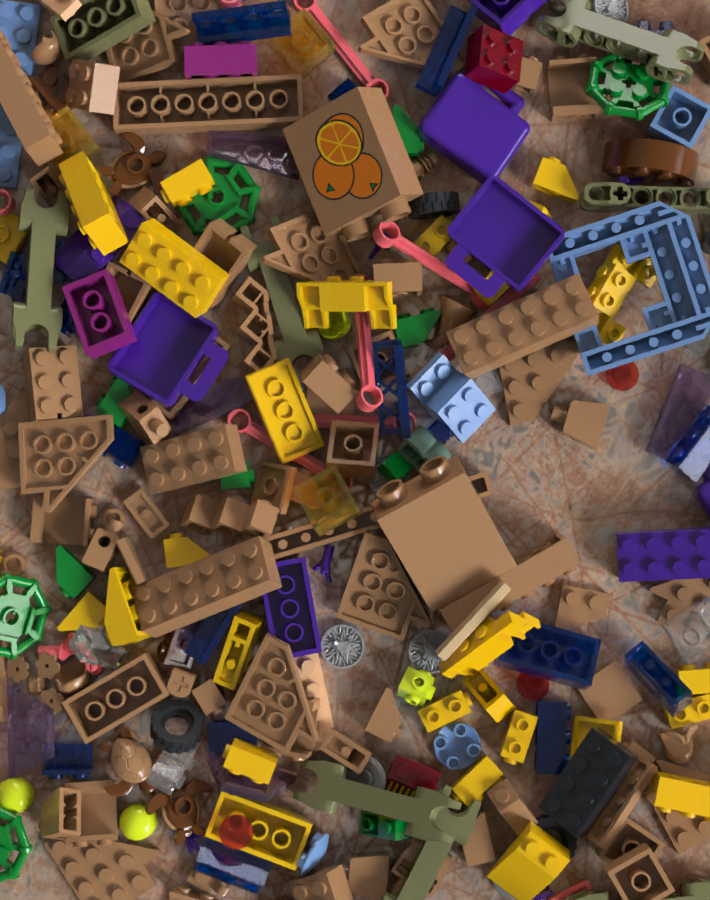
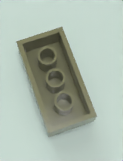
M80 0L82 6L66 22L56 14L50 17L64 57L72 62V58L88 61L156 21L148 0Z

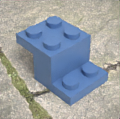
M440 352L406 385L431 417L446 425L461 443H464L496 410L474 381L457 371L445 355Z

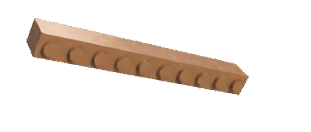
M487 471L469 476L480 498L494 494ZM371 505L270 535L265 540L271 543L274 557L278 559L365 533L366 529L370 531L381 528L376 519L373 506Z

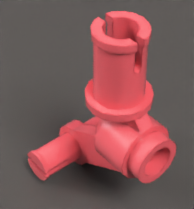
M82 633L67 634V638L60 642L59 645L38 647V658L42 652H47L49 655L54 654L56 659L65 661L70 655H80L90 674L102 675L104 673V667L98 662L86 641L82 638Z

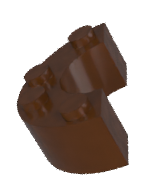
M621 138L606 143L601 171L607 172V175L612 177H621V174L625 175L627 173L647 176L649 173L656 174L658 178L677 183L678 187H691L695 185L699 155L688 147L667 141L645 138Z

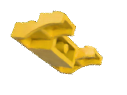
M620 243L614 245L604 264L597 270L593 283L586 289L599 315V323L596 326L601 342L605 345L621 340L627 330L613 319L635 281L646 288H651L656 280L650 259L646 258L627 264Z
M328 276L326 281H301L296 283L297 298L303 313L304 329L330 328L329 312L366 311L370 313L371 329L397 328L396 304H393L392 281L364 280V276H350V280H342L341 276Z
M507 611L498 619L488 616L446 661L441 660L439 662L441 674L451 679L456 675H466L472 678L475 669L479 671L483 667H487L491 661L513 646L511 636L524 640L527 631L533 627L539 629L541 627L539 619L525 612L517 615L511 611Z

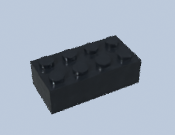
M592 727L538 807L575 837H585L639 757L603 729Z

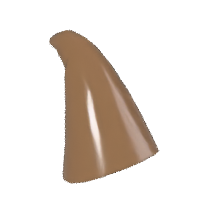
M440 294L441 315L437 334L433 339L426 340L424 344L433 349L447 346L449 341L446 332L469 322L476 309L460 298Z

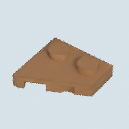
M562 585L554 630H562L605 618L610 594Z

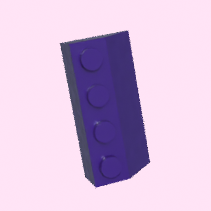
M117 195L112 197V201L129 243L104 256L98 248L94 249L88 240L89 235H83L80 229H78L54 253V267L71 283L106 269L109 261L113 263L125 252L141 223L147 221L132 205Z

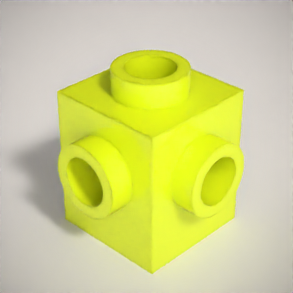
M408 667L398 687L397 695L405 698V701L411 705H421L424 707L427 700H432L436 691V687L433 686L435 678L431 677V674L425 670H415Z

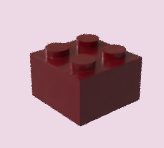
M483 24L468 39L465 77L505 94L520 82L524 41Z

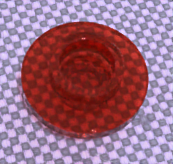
M631 362L606 370L605 376L607 383L613 389L626 391L637 383L639 371L636 364Z
M529 668L519 674L516 680V687L523 698L529 701H539L549 691V680L542 671Z
M230 815L220 825V839L228 848L242 849L252 840L253 826L249 819L243 815Z

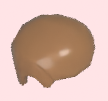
M53 29L50 31L52 37H42V42L31 52L32 60L38 65L46 66L53 64L63 55Z
M72 661L60 666V671L55 673L53 682L61 693L75 694L87 687L90 674L84 662Z

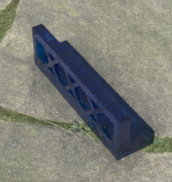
M285 0L191 13L192 21L196 27L197 43H203L204 46L214 45L215 42L231 44L239 41H253L292 35L291 13Z
M453 5L450 6L414 86L415 88L436 98L444 87L478 7L471 5L467 12Z
M401 339L372 342L375 386L380 390L381 385L385 388L382 391L383 397L388 391L396 396V401L390 408L384 403L378 406L380 435L400 434L401 439L411 438L404 350ZM391 347L392 355L386 362L378 357L377 348ZM386 368L394 373V378L388 385L380 380V375ZM390 414L398 419V427L385 428L384 421Z
M243 603L204 618L184 653L204 666Z

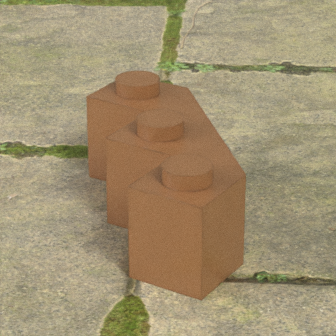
M249 276L238 287L230 300L247 313V316L234 333L252 346L238 364L250 374L271 365L277 358L273 341L274 333L272 318L269 312L268 291Z
M196 494L188 501L180 526L201 535L211 536L212 531L220 532L222 537L241 539L242 534L252 535L251 538L261 536L266 539L272 535L279 508L272 506V503L267 500L258 499L248 506L236 497H226L217 503L207 495Z

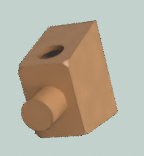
M138 390L118 404L139 437L149 443L157 444L172 431L157 405ZM141 408L145 412L140 414L138 410Z
M570 400L567 409L553 406L550 419L562 423L560 430L562 435L590 449H597L610 405Z
M110 518L105 530L97 528L81 561L85 566L109 575V569L112 568L119 551L116 541L121 539L118 534L123 523ZM105 540H110L109 546L102 547Z
M59 787L42 803L41 821L38 825L41 837L65 840L66 837H78L81 835V790Z
M389 851L351 854L350 866L342 865L351 893L374 900H381L387 890Z

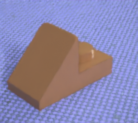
M331 728L319 748L359 775L373 754L358 741L348 738L334 728Z

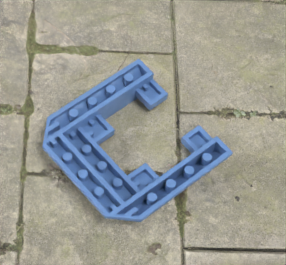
M657 201L564 232L563 241L549 257L556 282L579 273L575 258L620 243L627 264L650 258L664 301L642 309L648 328L647 332L604 346L602 345L596 325L574 334L587 376L705 338L710 329V275L689 215Z

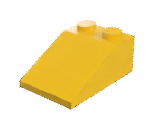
M113 567L109 569L104 624L106 627V637L112 646L132 645L152 637L141 632L132 589L137 584L128 567Z
M530 821L486 876L517 900H532L570 862V850Z

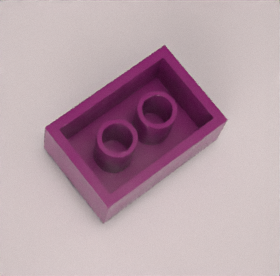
M239 41L234 45H228L226 42H215L214 45L204 46L203 43H191L190 46H184L186 79L259 76V57L256 44H251L250 41Z
M107 269L62 287L84 351L91 358L95 359L138 341L115 277Z

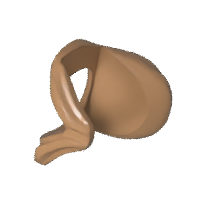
M697 724L689 726L683 734H679L674 730H663L659 733L663 742L664 753L674 764H683L691 759L693 753L692 734L697 730Z

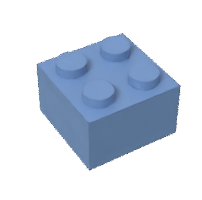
M672 85L668 93V105L658 109L645 133L658 140L676 143L692 149L710 117V105Z

